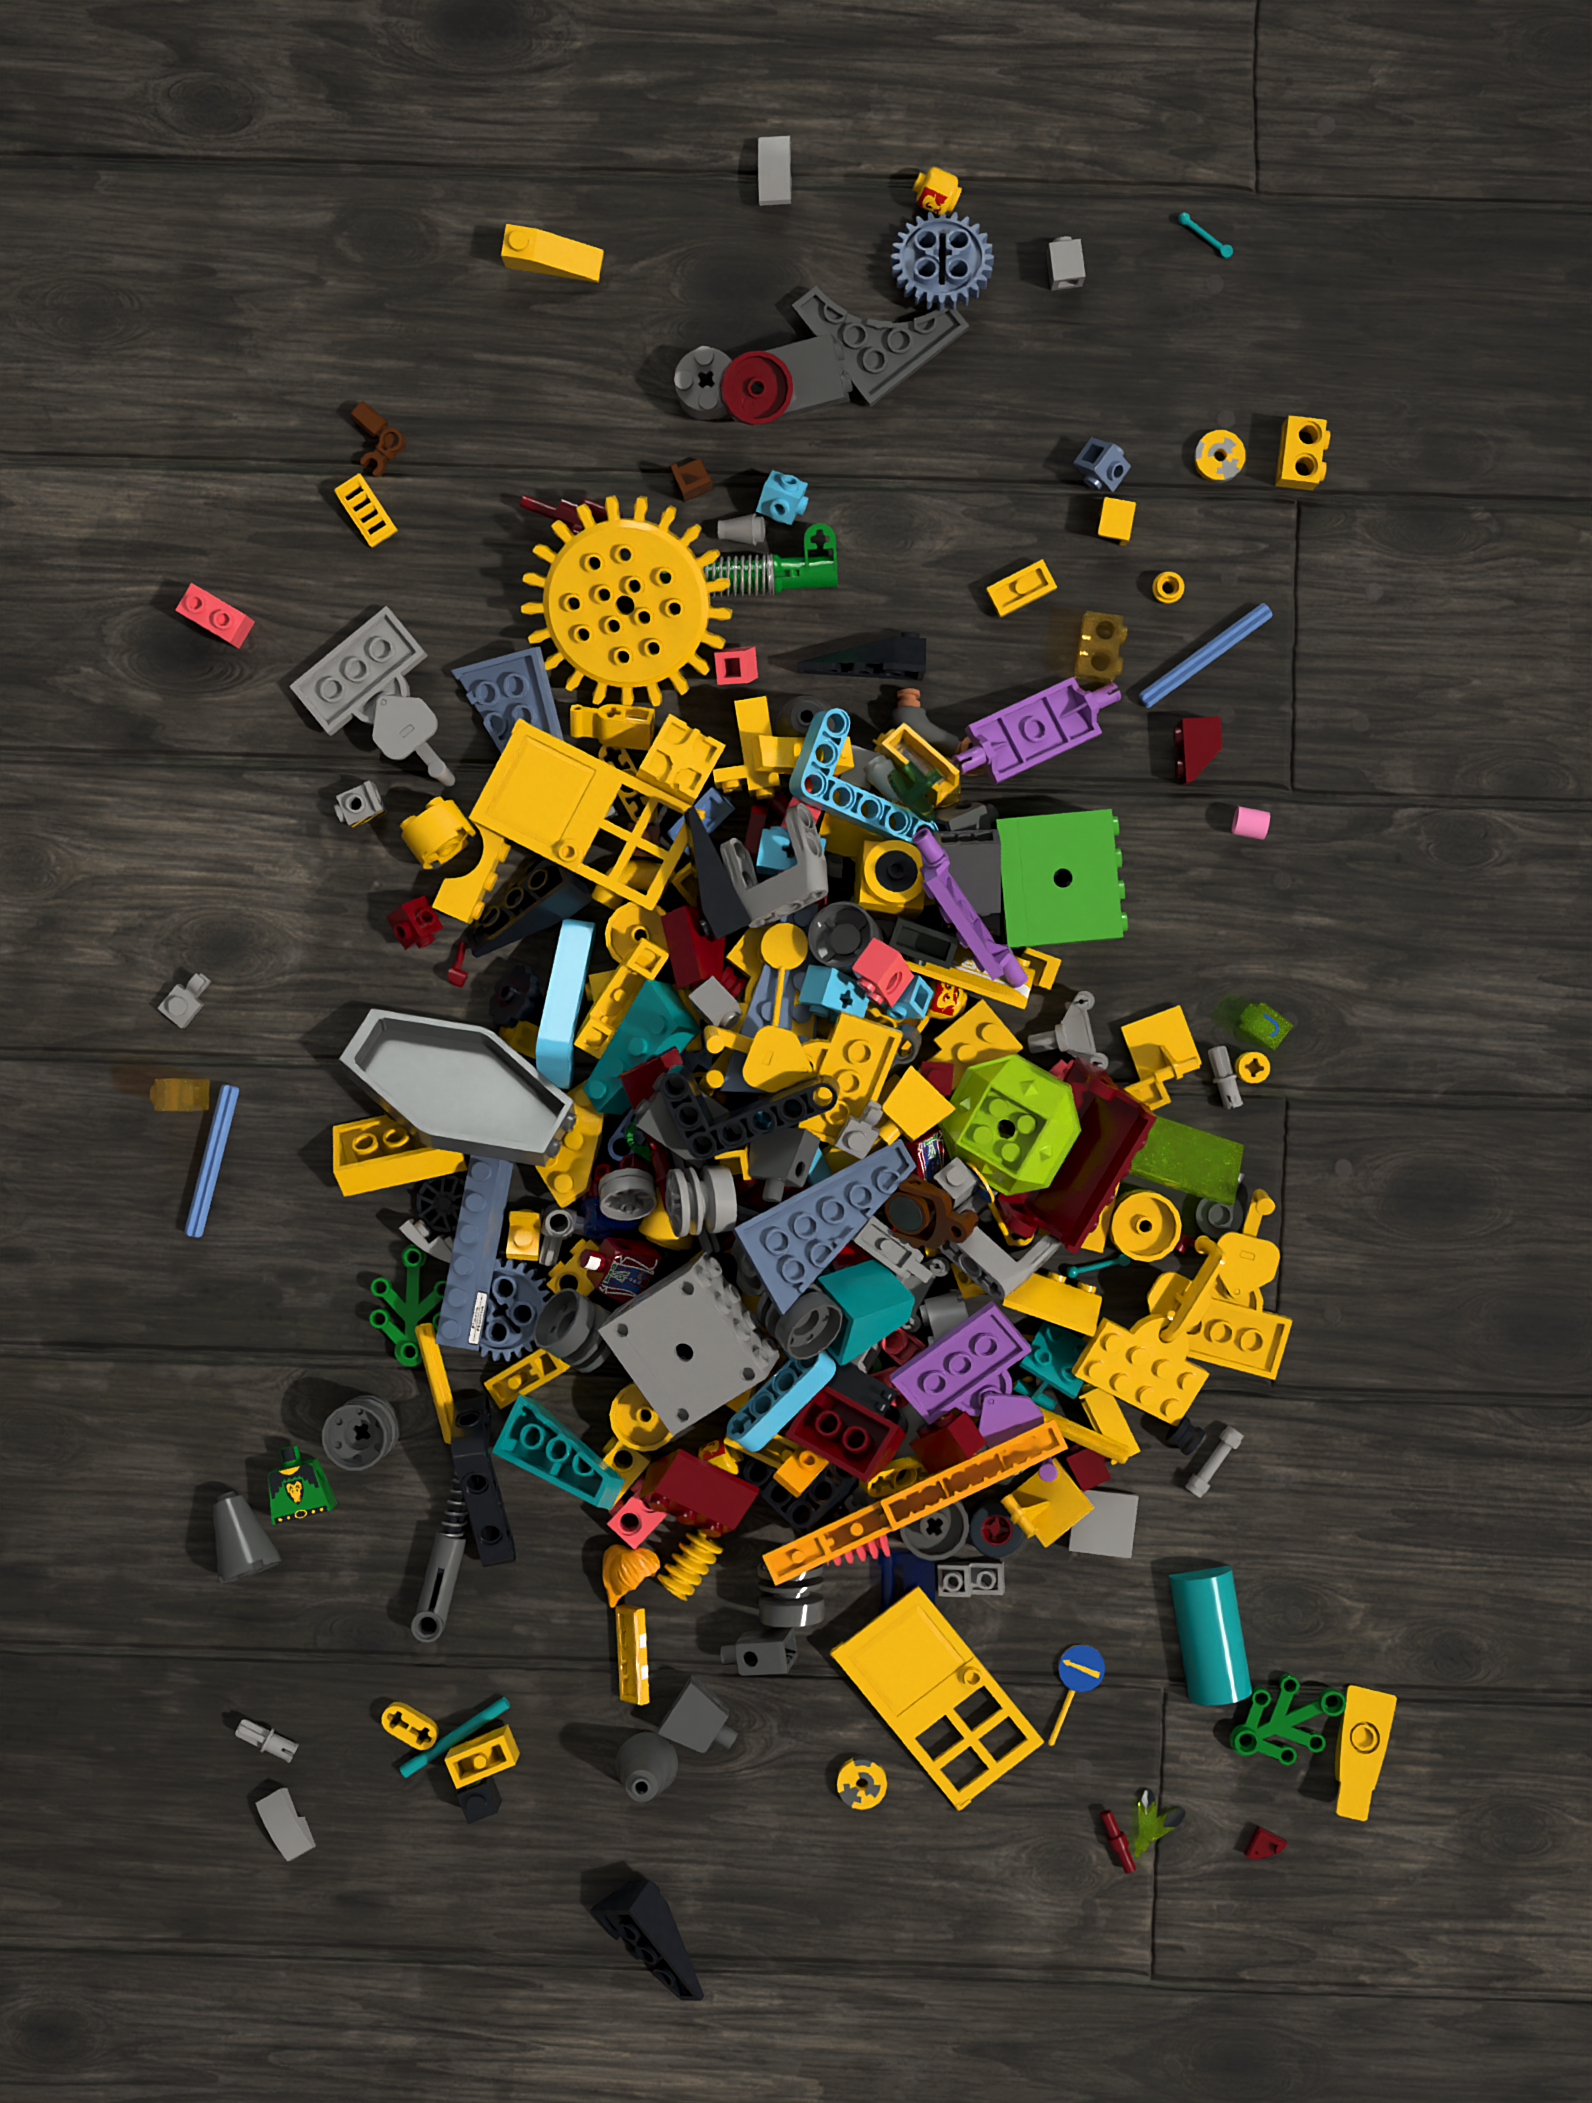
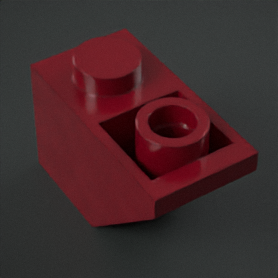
M1220 716L1183 718L1177 723L1178 727L1173 728L1174 746H1179L1180 759H1175L1176 778H1181V785H1188L1193 782L1222 749Z

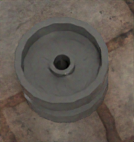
M958 1500L899 1528L900 1535L906 1547L917 1557L934 1561L944 1560L956 1554L965 1544L969 1532L968 1515L962 1500ZM933 1517L935 1521L938 1519V1522L932 1525L928 1523V1519Z

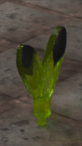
M1145 1789L1139 1799L1138 1825L1141 1835H1139L1134 1844L1136 1848L1133 1853L1134 1858H1138L1141 1852L1145 1853L1151 1841L1162 1837L1176 1828L1186 1814L1183 1808L1176 1807L1171 1808L1156 1818V1798L1150 1789Z

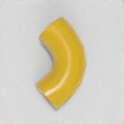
M647 859L629 860L618 882L634 890L648 892L662 864ZM614 866L611 867L604 875L609 877ZM670 880L668 881V883H667V885H666V887H665V889H664V891H663V893H662V895H661V897H660V900L662 899V897H663L664 894L666 893L667 889L669 888V886H670V884H671V881H670ZM596 884L591 893L592 898L615 911L625 899Z

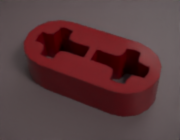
M756 803L752 807L744 843L745 849L750 852L754 865L757 864L762 830L765 829L769 806Z

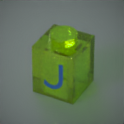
M1257 1002L1255 1006L1251 1003L1241 1014L1240 1019L1243 1022L1238 1028L1267 1050H1275L1293 1027V1024L1264 1002Z

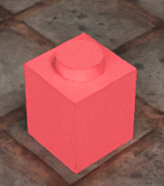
M755 646L724 648L714 653L717 685L749 683L758 678Z

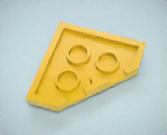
M587 1080L566 1093L574 1101L577 1120L573 1129L569 1133L565 1132L561 1138L562 1145L559 1153L554 1159L550 1157L545 1167L535 1165L561 1208H565L590 1190L594 1161L597 1160L603 1136L601 1132L604 1119L608 1115V1113L597 1112L583 1090Z

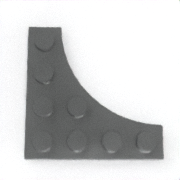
M817 285L792 304V310L813 337L831 333L836 337L837 341H842L846 359L841 360L843 372L849 373L852 386L869 407L873 406L969 330V324L957 309L953 310L949 303L944 305L943 311H940L938 308L929 314L914 318L913 321L902 323L873 319L865 320L855 317L829 299Z

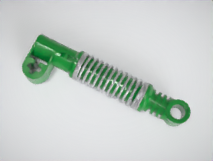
M822 523L813 524L804 534V557L780 558L777 554H764L762 559H760L757 554L755 559H752V556L749 555L748 560H745V556L742 555L741 560H738L737 556L734 557V560H731V557L728 556L727 561H724V558L721 556L720 561L716 559L714 563L702 567L707 581L720 577L730 578L731 585L727 589L710 592L712 598L715 597L716 593H718L720 598L722 593H725L728 598L729 593H732L735 597L736 592H739L742 597L744 592H747L748 596H750L751 592H754V595L757 596L758 591H761L762 595L765 594V591H768L769 595L779 594L782 590L838 587L836 537L831 527ZM817 530H822L823 536H828L829 540L823 543V549H832L833 556L808 557V550H817L816 543H811L810 541L811 537L816 536ZM662 571L660 573V578L663 582L668 583L671 581L669 572Z

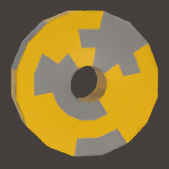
M1215 430L1207 433L1199 441L1194 451V465L1197 472L1204 479L1213 483H1223L1233 479L1240 472L1245 462V448L1242 441L1235 434L1227 430ZM1214 453H1223L1225 459L1223 461L1216 460Z

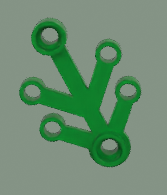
M414 1243L405 1247L401 1255L402 1262L407 1267L406 1302L394 1291L389 1279L379 1277L371 1284L372 1293L377 1297H383L405 1321V1334L390 1320L389 1312L383 1308L376 1309L371 1313L370 1323L375 1328H381L396 1344L395 1356L402 1365L408 1367L416 1366L423 1361L415 1327L418 1326V1322L443 1300L444 1295L439 1292V1286L447 1282L446 1279L437 1282L434 1286V1291L419 1304L420 1269L426 1264L429 1255ZM411 1251L419 1254L418 1262L414 1263L409 1260L408 1255ZM378 1281L386 1284L385 1292L377 1291L376 1284ZM441 1311L433 1317L432 1324L434 1326L436 1335L438 1329L437 1320L441 1314ZM376 1313H382L385 1316L383 1324L375 1321ZM410 1345L415 1348L416 1353L414 1356L406 1355V1346Z
M1284 1674L1279 1679L1281 1690L1269 1722L1260 1726L1258 1724L1263 1708L1270 1704L1271 1696L1264 1687L1259 1686L1252 1689V1694L1250 1695L1252 1704L1245 1723L1234 1727L1229 1736L1230 1745L1237 1754L1250 1756L1260 1752L1278 1759L1283 1765H1292L1297 1759V1753L1291 1745L1281 1744L1277 1746L1263 1740L1274 1734L1305 1745L1310 1751L1315 1753L1321 1752L1325 1748L1326 1742L1321 1733L1318 1731L1305 1732L1292 1726L1323 1712L1329 1716L1342 1714L1346 1708L1345 1697L1339 1690L1327 1688L1320 1693L1319 1699L1287 1713L1292 1697L1298 1692L1300 1684L1294 1675ZM1287 1680L1294 1681V1686L1291 1689L1284 1688V1683ZM1258 1693H1265L1266 1697L1264 1701L1257 1702L1255 1700ZM1331 1695L1335 1696V1702L1327 1705L1326 1698ZM1242 1735H1250V1740L1247 1743H1240L1239 1740ZM1314 1737L1320 1738V1743L1317 1746L1310 1745V1741ZM1285 1750L1292 1752L1288 1759L1281 1758V1754Z

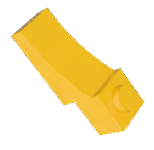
M758 735L751 739L755 770L792 775L805 737ZM846 737L833 775H840L854 768L850 737ZM818 746L815 754L817 760L822 762L824 754Z

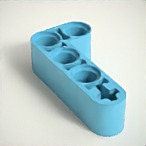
M781 1347L790 1360L729 1420L726 1431L728 1437L750 1452H756L763 1448L834 1376L836 1364L826 1350L809 1359L796 1360Z

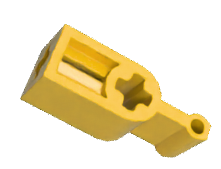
M578 704L571 705L570 734L572 737L598 738L601 744L611 747L649 751L651 748L655 730V709L619 704H606L599 707V709L583 707Z

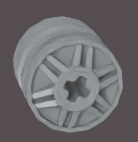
M727 1164L702 1166L699 1179L693 1167L685 1168L683 1172L680 1168L669 1169L666 1178L665 1203L672 1232L676 1237L687 1236L688 1232L691 1235H700L703 1222L709 1233L728 1232L735 1228L737 1218L736 1191L733 1177Z

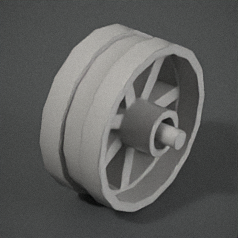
M631 1168L615 1170L606 1174L598 1185L601 1212L608 1218L625 1221L640 1219L649 1215L657 1205L654 1177L646 1171Z

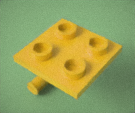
M1180 1005L1120 1027L1140 1081L1153 1075L1157 1084L1174 1077L1178 1080L1183 1078V1074L1199 1069L1202 1064Z
M1056 1457L1052 1459L1054 1466L1057 1468V1477L1053 1481H1043L1037 1472L1014 1492L1001 1500V1503L1011 1514L1010 1520L1013 1524H1018L1027 1538L1036 1535L1045 1548L1095 1508Z

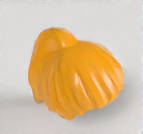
M619 1544L611 1545L605 1551L602 1577L611 1608L616 1606L623 1595L630 1590H635L645 1577H654L657 1570L660 1569V1560L654 1552L643 1547H637L634 1550Z

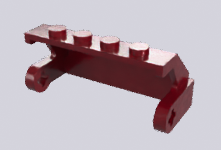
M1079 1056L1076 1057L1063 1081L1071 1085L1081 1132L1048 1188L1009 1196L998 1192L994 1199L1004 1224L1010 1230L1023 1237L1032 1238L1037 1227L1040 1226L1060 1239L1064 1248L1074 1254L1078 1253L1088 1234L1097 1228L1102 1210L1113 1201L1115 1188L1121 1178L1124 1179L1130 1172L1131 1161L1137 1151H1141L1146 1145L1147 1134L1157 1119L1149 1106L1114 1083L1105 1069Z

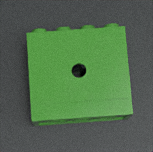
M1112 809L1005 818L994 821L991 828L998 829L1001 841L1000 927L1002 945L1008 944L1011 949H1021L1025 947L1109 941L1123 938V931L1128 930L1126 912H1121L1120 900L1125 899V887L1123 880H1118L1117 869L1122 867V854L1120 848H1115V836L1119 835V822L1117 816H1112ZM1058 873L1063 875L1066 881L1061 887L1057 886L1053 879Z

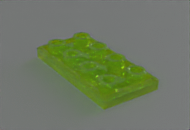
M1156 1115L1157 1119L1147 1134L1146 1145L1141 1151H1137L1131 1161L1132 1166L1129 1173L1226 1206L1233 1205L1235 1203L1244 1145Z

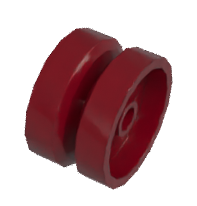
M761 350L746 352L732 360L722 372L718 386L720 402L727 414L739 423L750 426L770 423L780 417L790 405L793 394L792 375L785 363L774 354ZM753 382H756L757 386L762 387L761 393L754 394L751 391Z

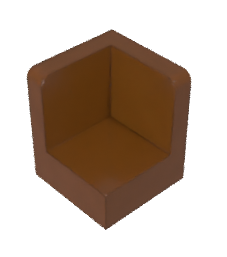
M700 458L681 467H678L676 463L670 465L672 475L684 502L713 490L712 480L708 476Z

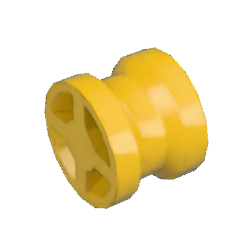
M1245 1052L1236 1059L1234 1071L1241 1081L1259 1083L1269 1075L1270 1063L1261 1053Z

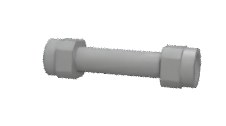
M1228 1425L1219 1436L1221 1439L1219 1445L1198 1475L1192 1474L1185 1487L1201 1498L1210 1487L1208 1481L1232 1447L1237 1449L1244 1435Z

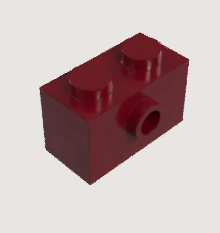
M964 1411L954 1416L949 1412L939 1418L935 1424L929 1425L926 1422L916 1430L918 1435L909 1445L928 1474L932 1475L969 1460L987 1442L968 1413Z

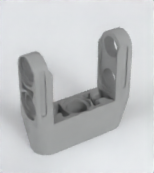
M798 803L789 808L785 818L798 864L759 884L750 852L745 849L743 844L736 838L721 844L720 851L726 872L749 916L751 923L748 926L751 928L767 926L822 899L828 894L827 862L813 816L803 803Z
M989 1186L995 1197L999 1191ZM976 1191L955 1212L960 1214L963 1210L969 1209L974 1211L979 1217L989 1206ZM976 1226L973 1229L972 1235L963 1243H954L946 1239L939 1249L988 1295L994 1299L1002 1300L1022 1286L1056 1252L1062 1243L1052 1234L1045 1235L1021 1260L1016 1262Z

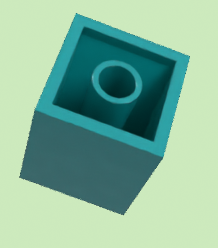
M876 1258L818 1277L815 1283L821 1288L822 1293L829 1296L841 1309L843 1314L842 1327L834 1341L826 1348L840 1366L847 1364L907 1323L915 1302V1297L886 1265Z

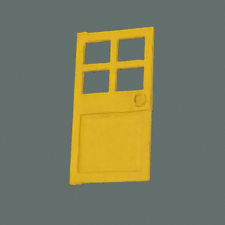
M519 718L515 722V726L511 731L512 735L469 819L653 912L688 845L686 824L684 821L669 852L641 837L659 803L682 815L692 806ZM622 784L649 797L632 833L605 820ZM695 808L702 821L705 818L706 812ZM600 828L627 842L609 877L582 864ZM636 847L664 860L646 896L618 882Z
M919 1585L847 1641H842L829 1652L832 1658H835L946 1794L957 1811L962 1810L971 1803L972 1798L1044 1743L1042 1737ZM985 1686L1000 1704L1001 1708L971 1730L954 1708L976 1690ZM946 1715L963 1737L933 1760L915 1738ZM1009 1716L1026 1736V1739L996 1761L979 1739ZM971 1746L988 1768L958 1791L942 1772L941 1768Z

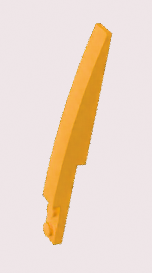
M1052 1419L984 1450L967 1461L930 1475L821 1526L815 1531L762 1555L775 1586L882 1535L904 1527L1068 1449V1446L1055 1419Z

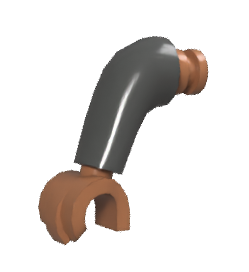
M909 688L901 689L897 692V698L900 701L897 702V708L892 710V722L895 729H898L903 723L907 724L938 753L950 759L954 755L974 747L969 737L964 738L961 742L958 736L939 728L929 721L926 716V710L920 708V701L917 700L920 698L919 690ZM965 762L956 765V768L960 767V765ZM982 764L965 772L964 775L977 776L983 774L986 770Z

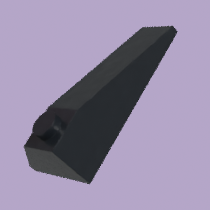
M902 632L901 637L894 636L800 661L797 663V673L923 681L926 672V638H920L919 633Z
M692 806L684 812L697 909L701 918L697 920L703 936L705 938L710 936L711 941L714 942L744 928L751 921L695 807Z
M539 854L533 856L524 866L527 871L516 884L510 882L505 888L508 893L497 906L491 905L467 932L466 935L472 955L476 958L570 918L592 901L584 877Z
M650 1880L629 1881L592 1907L591 1913L607 1933L615 1940H618L620 1937L633 1948L630 1954L636 1960L641 1959L651 1964L655 1968L653 1975L680 2000L701 2001L703 1999L702 1988L670 1907L660 1894V1889L655 1883Z

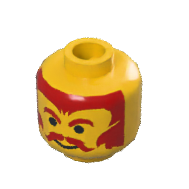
M935 166L931 167L926 174L920 172L912 191L917 193L916 204L937 216L946 213V211L950 213L953 211L962 188L958 187V178Z
M934 978L931 979L928 986L933 990V995L925 1015L947 1022L954 1020L957 1016H962L967 1004V993L963 991V988Z
M724 1437L699 1448L698 1458L734 1476L740 1473V1462L744 1460L743 1452L724 1444Z

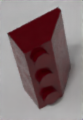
M825 1385L798 1412L785 1437L868 1484L891 1462L906 1433L894 1422Z
M678 1449L648 1465L639 1500L648 1503L649 1507L655 1511L667 1512L675 1516L678 1522L694 1525L702 1529L705 1535L717 1538L735 1530L758 1495L760 1488Z

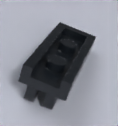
M832 1357L836 1364V1371L826 1385L884 1417L898 1391L849 1363L840 1366Z

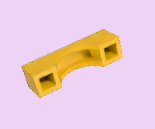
M474 821L472 822L479 829L483 838L482 858L477 867L469 874L459 878H445L432 906L469 924L472 923L473 919L478 920L485 906V903L481 902L486 890L491 891L498 877V874L494 873L499 861L503 863L506 860L511 845L507 844L508 838Z

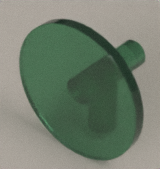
M909 760L901 769L913 782L896 770L888 773L887 778L893 791L904 805L921 820L930 823L936 816L924 793L944 775L937 767H934L925 775L912 760Z

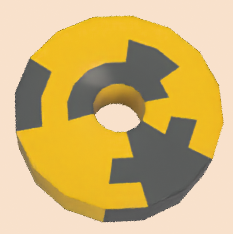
M866 1756L853 1757L846 1761L839 1769L837 1776L838 1793L843 1802L852 1808L860 1810L872 1808L885 1796L887 1788L885 1771L881 1764L873 1758ZM858 1779H866L867 1785L864 1787L858 1786L856 1784Z

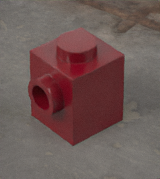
M1075 1442L1069 1444L1068 1450L1063 1452L1083 1492L1111 1479L1105 1463L1109 1462L1108 1457Z

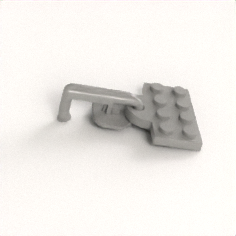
M387 606L290 685V688L330 736L356 716L364 724L374 726L373 740L388 758L402 760L415 750L428 766V773L431 777L439 780L444 786L451 787L454 785V775L426 742L437 730V718L422 699L410 697L409 685L404 677L428 655Z

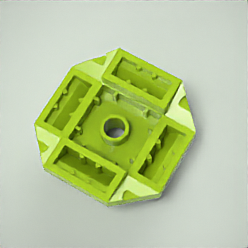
M1016 1053L969 1066L949 1100V1103L956 1109L938 1123L939 1128L942 1129L943 1140L951 1161L958 1157L964 1164L970 1162L982 1174L989 1186L1006 1196L1048 1188L1081 1132L1071 1085ZM1002 1120H1009L1014 1124L1015 1133L1013 1135H1007L1002 1131Z

